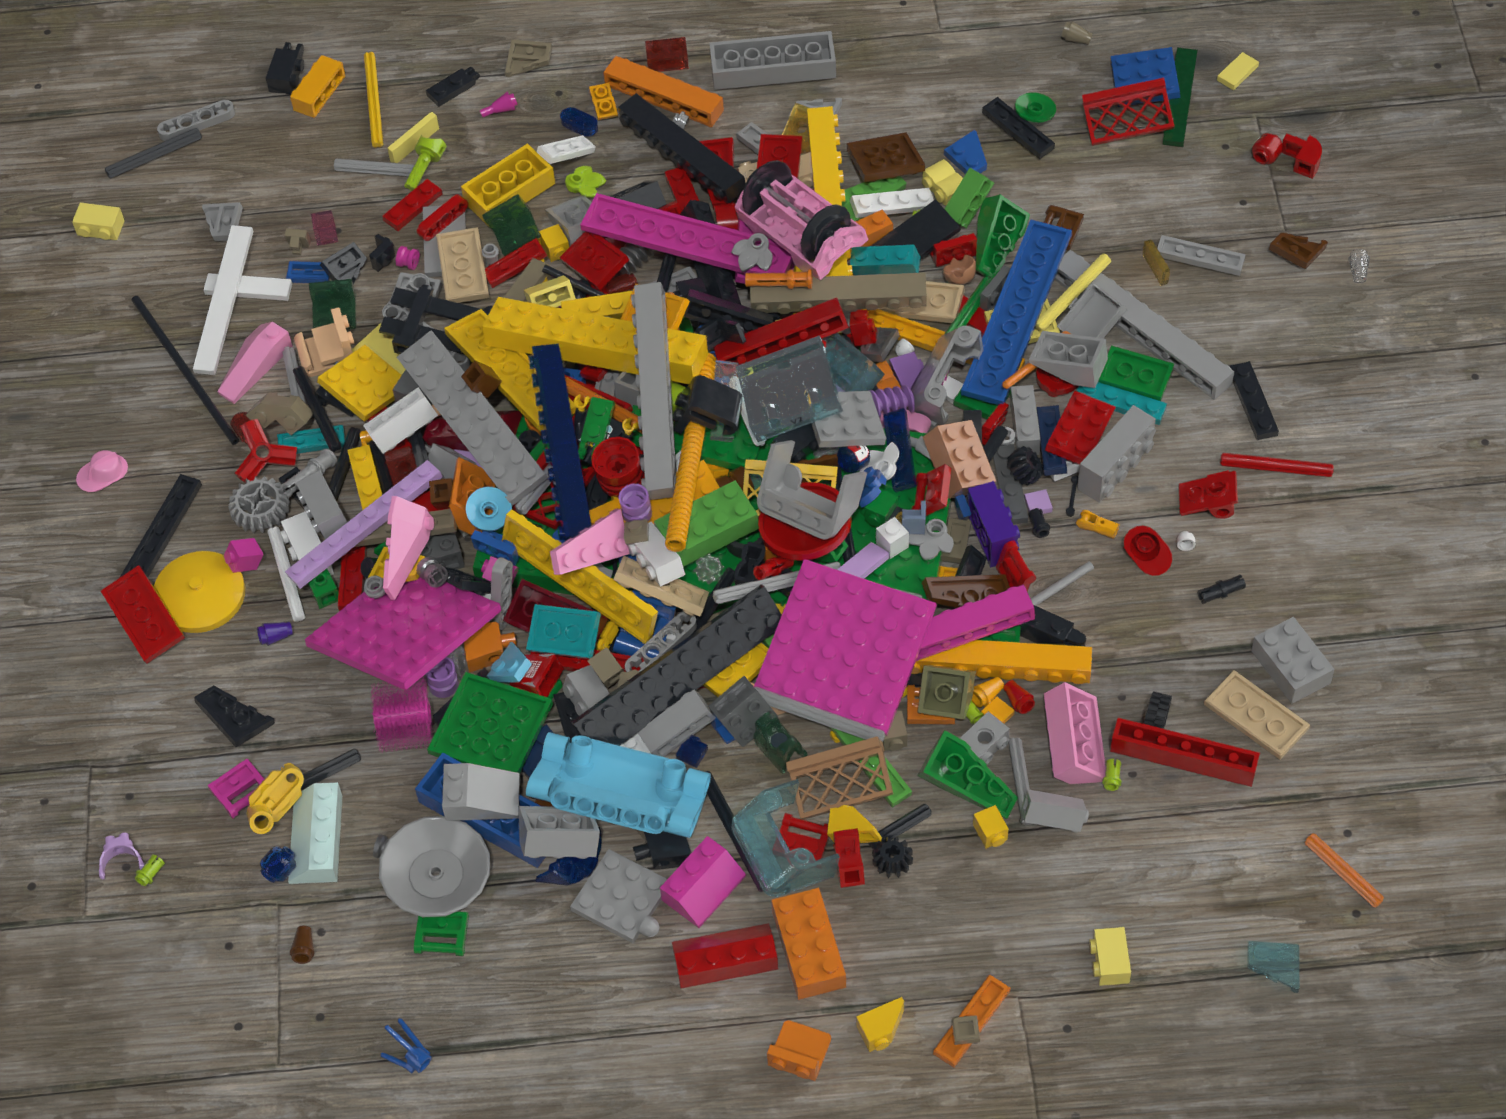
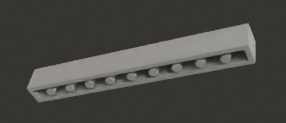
M1069 250L1063 256L1054 280L1068 289L1090 267V264L1082 256ZM1100 273L1092 281L1127 309L1115 326L1160 360L1174 363V370L1212 399L1215 400L1232 385L1234 371L1230 366L1223 364L1211 352L1204 350L1195 340L1184 335L1179 328L1172 326L1161 315H1157L1145 303H1141L1129 291L1121 288L1113 279L1106 277L1104 274ZM1088 287L1078 296V298H1080L1084 294Z
M661 282L635 285V294L631 295L632 306L636 310V314L632 315L633 326L637 328V334L633 335L635 348H638V354L635 355L636 368H639V375H636V385L638 389L640 388V395L637 396V405L641 409V416H638V424L643 434L642 437H639L641 451H644V457L640 458L642 471H645V478L641 482L642 486L647 489L650 500L673 497L676 483L666 300Z

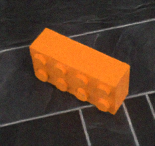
M815 888L772 899L773 917L798 1000L846 988V973L820 889Z

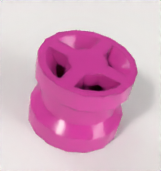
M400 246L396 254V266H407L408 269L415 270L419 262V250H409L405 246Z

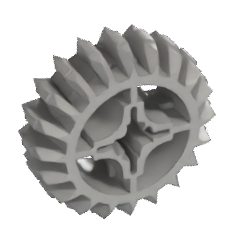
M255 476L254 481L251 482L246 479V484L239 483V489H233V496L229 497L230 504H228L232 520L235 521L238 527H242L245 532L251 529L253 533L257 530L263 533L264 529L273 528V525L280 526V520H285L286 513H289L290 500L289 497L283 494L286 490L281 491L280 487L282 484L280 482L276 483L273 478L268 481L265 476L261 480Z

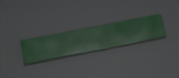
M1177 47L1175 67L1180 98L1169 99L1174 129L1164 131L1163 145L1184 147L1198 51L1196 49Z

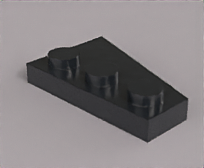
M214 685L194 697L198 707L235 747L275 724L274 718L271 716L260 714L256 708L238 702L236 697Z

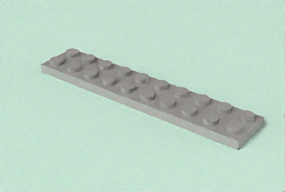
M432 330L397 356L400 363L498 489L507 495L505 498L512 506L548 479L544 471L482 393L471 391L461 378L464 373L463 369Z

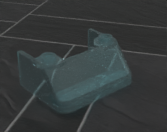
M798 779L763 790L734 815L731 823V830L763 891L772 897H778L834 878L840 859L837 853L816 861L813 854L805 848H796L790 851L770 813L779 810V808L794 804L799 787Z

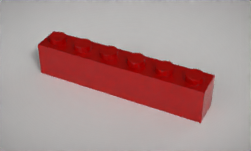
M836 297L745 333L746 342L743 344L725 341L716 345L714 351L724 377L749 368L752 364H759L818 339L845 330L849 326L839 300Z
M1122 718L1117 719L1110 752L1250 787L1253 785L1260 755L1259 752Z

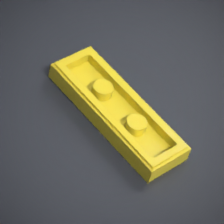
M433 112L429 113L387 148L390 162L399 163L414 150L421 135L424 138H429L439 130L436 114Z

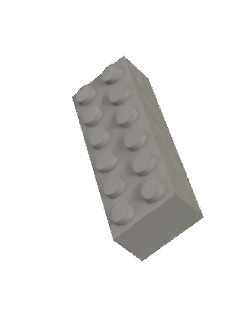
M831 31L709 43L714 90L836 78V59Z

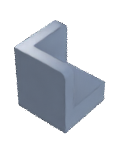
M921 501V510L902 509V525L909 534L925 535L926 501Z

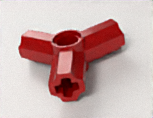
M258 419L250 420L240 426L251 451L234 473L244 483H246V479L250 482L254 481L255 476L259 475L266 464L295 467L297 447L269 444ZM264 448L269 454L265 458H260L256 452Z

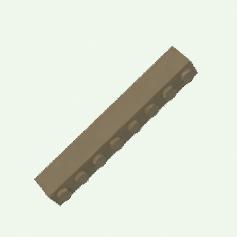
M926 274L829 276L821 280L813 277L812 289H808V287L789 289L787 286H750V303L752 309L765 313L778 312L781 314L801 312L836 297L842 310L853 311L855 309L876 310L877 308L898 309L900 307L920 308L926 306L927 303Z

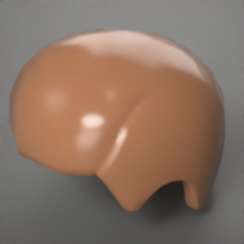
M964 255L961 261L953 258L950 264L943 268V275L950 284H968L976 274V262L969 255Z

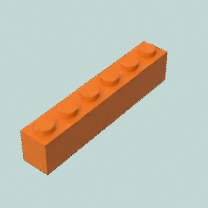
M615 56L604 71V81L610 84V88L630 96L637 93L648 103L673 113L680 114L684 111L685 115L689 116L688 119L711 128L724 111L723 97L718 94L708 92L698 86L690 85L680 79L672 78L662 72H657L646 66L631 62L628 59Z

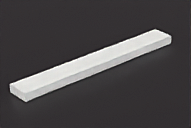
M231 226L194 362V373L216 374L254 232L252 227Z

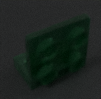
M519 194L482 215L484 221L495 233L504 256L533 239L541 237L529 206Z
M352 279L309 283L313 310V328L334 323L331 309L338 307L340 308L341 315L347 316L349 327L346 330L356 328V294Z

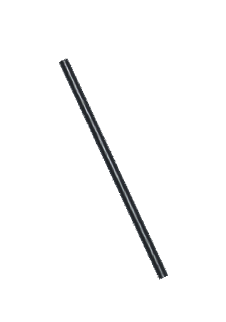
M134 296L131 301L230 443L236 445L239 442L236 434L140 297Z

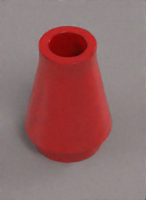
M1010 680L1004 685L1003 689L1007 693L1016 712L1026 714L1034 708V696L1019 686L1014 680Z

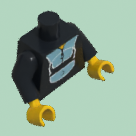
M581 394L574 398V405L577 407L575 410L574 430L575 438L579 445L588 409L585 407L591 401L590 397L587 396L584 403L580 401ZM611 418L606 439L623 437L631 441L633 437L632 431L637 430L639 424L638 422L634 423L631 427L630 421L632 418L625 419L623 423ZM588 444L586 456L584 459H580L592 466L591 453L594 447L593 444Z

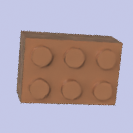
M972 420L939 425L923 436L935 469L944 464L952 468L948 499L962 494L968 495V488L992 481L996 482Z

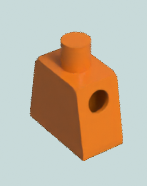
M487 622L464 642L469 672L492 666L504 652L503 648H507L510 642L517 646L515 633L501 634L499 623Z

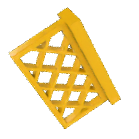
M745 460L743 492L747 497L748 487L752 491L747 499L754 494L758 498L756 492L760 490V486L756 490L748 483L749 474H759L763 478L767 461ZM790 463L800 469L802 478H805L808 482H811L808 478L818 479L815 481L816 483L822 479L831 480V487L836 489L838 467ZM758 508V509L756 510V513H757L758 516H759L761 511H760V509Z

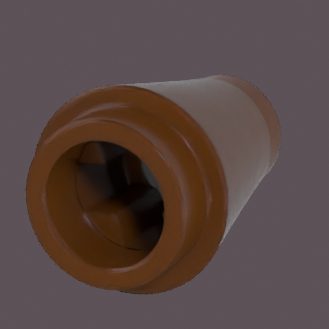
M302 925L297 927L290 955L295 963L306 964L311 961L315 953L311 928Z

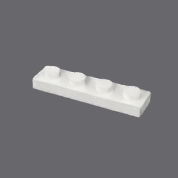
M930 188L854 195L851 197L850 203L855 217L861 218L882 209L886 215L918 211V209L924 208L934 199Z

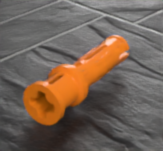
M792 269L787 271V273L745 274L746 287L787 286L789 289H794V287H808V289H812V269H808L807 272H794Z

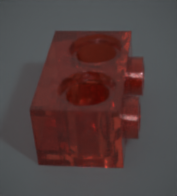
M685 37L645 41L647 66L649 69L657 72L689 69Z

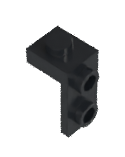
M714 318L695 330L696 334L706 335L708 350L724 340L741 344L746 342L743 327L734 321Z

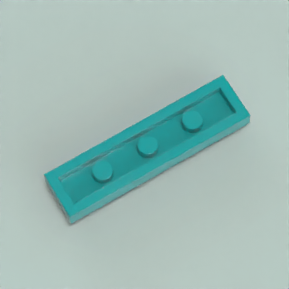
M1097 382L1095 388L1079 386L1077 390L1080 393L1115 406V412L1124 415L1134 405L1156 418L1155 424L1160 425L1167 408V403L1100 382Z

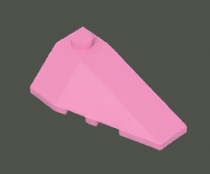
M274 322L259 325L245 339L218 389V394L235 404L283 357L282 352L285 350V347H293L289 332Z
M392 496L387 524L392 525L391 538H386V546H388L390 556L389 559L385 560L383 589L391 600L396 599L427 544L431 530L434 528V519L425 507L398 496Z

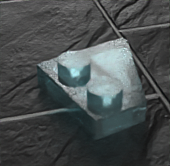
M1249 941L1248 968L1258 974H1264L1275 983L1279 981L1291 988L1290 991L1298 993L1300 989L1299 944Z

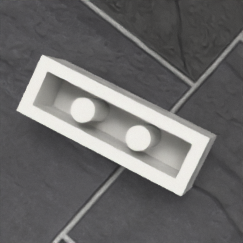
M418 387L363 426L384 454L386 451L395 448L405 438L412 436L422 426L431 423L438 414Z
M306 512L281 521L283 530L280 531L283 542L285 544L289 543L291 546L288 548V551L293 561H299L321 543ZM330 565L327 569L330 575H333L334 572Z
M649 522V541L627 545L632 556L636 555L640 567H645L651 580L654 579L661 587L684 576L685 572L680 556L666 548V539L655 525Z

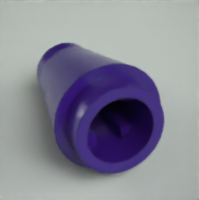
M290 622L262 623V626L257 627L261 645L267 644L268 646L293 635Z

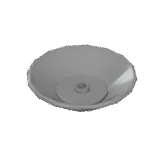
M445 816L423 817L404 825L388 839L379 858V879L387 897L403 911L421 917H442L466 908L482 893L490 875V853L482 836L466 822L460 820L446 821ZM436 871L440 872L437 876L432 875Z

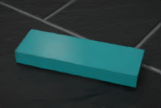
M333 426L341 447H343L345 442L344 426ZM320 428L296 431L292 435L289 433L277 434L278 445L297 447L296 454L329 449Z

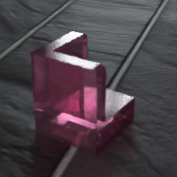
M332 211L312 213L311 219L317 246L338 242Z

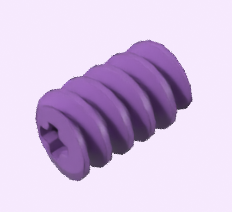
M907 385L895 386L892 389L889 387L884 390L877 389L875 392L869 390L879 417H881V411H883L885 416H889L890 409L893 415L898 414V408H900L902 414L906 413V407H908L911 413L915 410L914 394Z

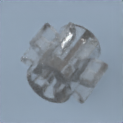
M708 553L704 558L700 557L696 561L699 566L693 571L696 572L699 581H707V584H710L714 580L718 581L722 575L719 572L724 569V566H721L719 557H711L710 553Z

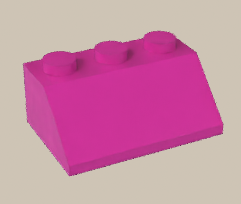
M707 836L660 887L661 900L696 927L700 928L746 877V874L725 848Z

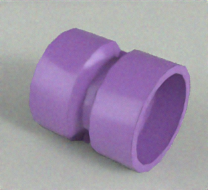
M630 484L622 488L619 493V502L623 519L626 522L645 519L649 521L652 517V508L647 489L640 484Z
M445 657L425 674L429 690L436 697H450L459 686L454 662L448 657Z

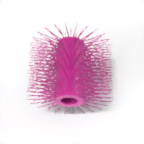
M424 677L421 682L419 681L415 686H412L411 690L398 689L396 694H392V691H396L397 686L392 687L391 684V689L388 690V683L387 686L384 684L383 688L381 687L372 695V698H375L372 703L374 702V707H372L373 723L376 728L377 741L378 738L380 740L383 739V742L379 743V751L383 745L382 753L385 743H387L385 752L388 746L389 750L392 745L394 749L395 743L398 744L396 747L397 751L399 746L398 739L402 740L403 738L399 748L408 743V740H411L413 735L417 736V738H414L410 743V748L412 744L415 745L418 740H421L423 735L427 736V738L423 739L424 745L432 739L433 735H430L433 729L431 730L432 715L427 695V683L426 686L421 687V690L417 689L424 682ZM385 687H386L387 693H384V692H383L382 697H380L382 691H384V690H385ZM388 739H390V740L393 739V741L390 742V745H389V744H388Z

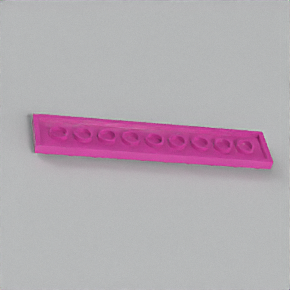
M596 193L580 224L583 231L744 274L787 273L793 261L789 252L768 238V249L773 255L770 268L764 271L756 264L742 272L738 263L739 256L732 254V249L738 241L749 239L753 234ZM756 241L754 245L758 246L762 241Z

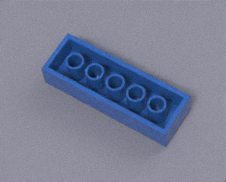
M442 752L415 788L418 802L444 816L442 808L444 764H460L461 762ZM519 794V806H540ZM519 818L460 820L471 826L482 838L536 868L545 859L544 856L530 858L523 855L519 837Z

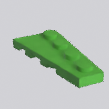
M901 176L880 179L875 182H863L845 190V202H842V206L848 210L850 218L856 222L864 217H855L850 203L852 196L902 191L906 188V182Z

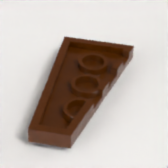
M1005 574L925 577L922 581L929 601L957 608L962 607L968 602L982 600L988 595L1005 592L1010 588Z

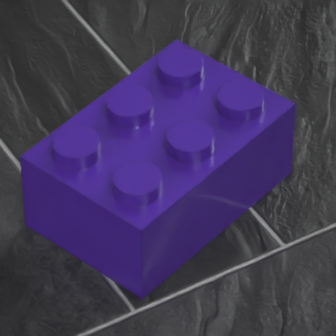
M994 481L968 488L967 503L972 513L969 520L984 555L987 557L990 568L997 565L1003 546L1007 542L1014 540L1019 547L1018 538H1020L1018 526L1013 525L1011 521L1012 514L1008 506L1005 507L1003 503L1004 496L1002 490L997 489Z

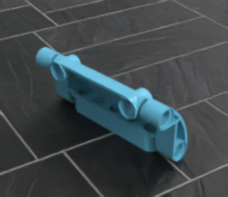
M548 732L543 745L542 759L529 778L526 796L551 802L559 810L652 834L664 831L690 838L703 807L711 773L689 768L686 773L685 764L677 759L657 756L582 735L574 736L570 743V737Z

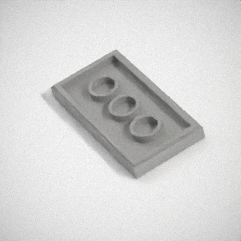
M440 206L423 207V220ZM466 211L440 233L465 230ZM436 236L430 241L424 240V271L427 277L442 276Z

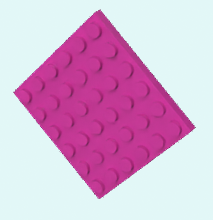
M803 560L754 687H759L883 730L885 736H887L937 604L809 560Z
M419 576L418 580L405 582L395 600H391L386 592L379 598H370L364 591L305 638V643L307 647L407 690L502 610L500 603L468 590H461L446 581L439 587H431Z

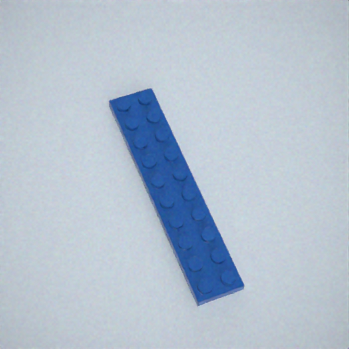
M1030 220L982 337L983 352L979 360L973 359L962 386L961 395L996 405L1005 403L1011 387L1005 389L1002 383L1019 369L1072 236V230Z

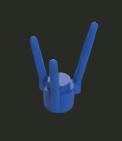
M399 1018L398 1023L416 1047H412L389 1025H386L385 1029L408 1050L405 1055L407 1063L386 1053H381V1057L407 1069L411 1074L415 1070L420 1073L429 1065L432 1057L403 1019Z

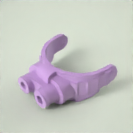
M121 833L117 838L114 836H107L105 838L106 844L103 846L104 851L99 860V877L102 880L105 879L106 864L110 859L119 854L128 853L134 855L139 860L140 870L145 864L138 851L134 849L132 841L129 840L128 833Z

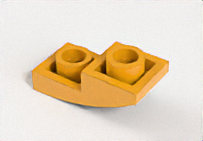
M604 83L590 86L589 91L597 119L617 117L618 112L610 84Z

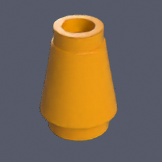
M995 677L974 686L972 702L977 707L987 706L1003 689V681L999 677Z

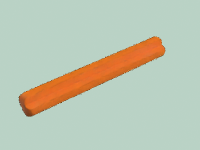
M1314 833L1307 837L1305 844L1369 904L1376 908L1383 902V895Z

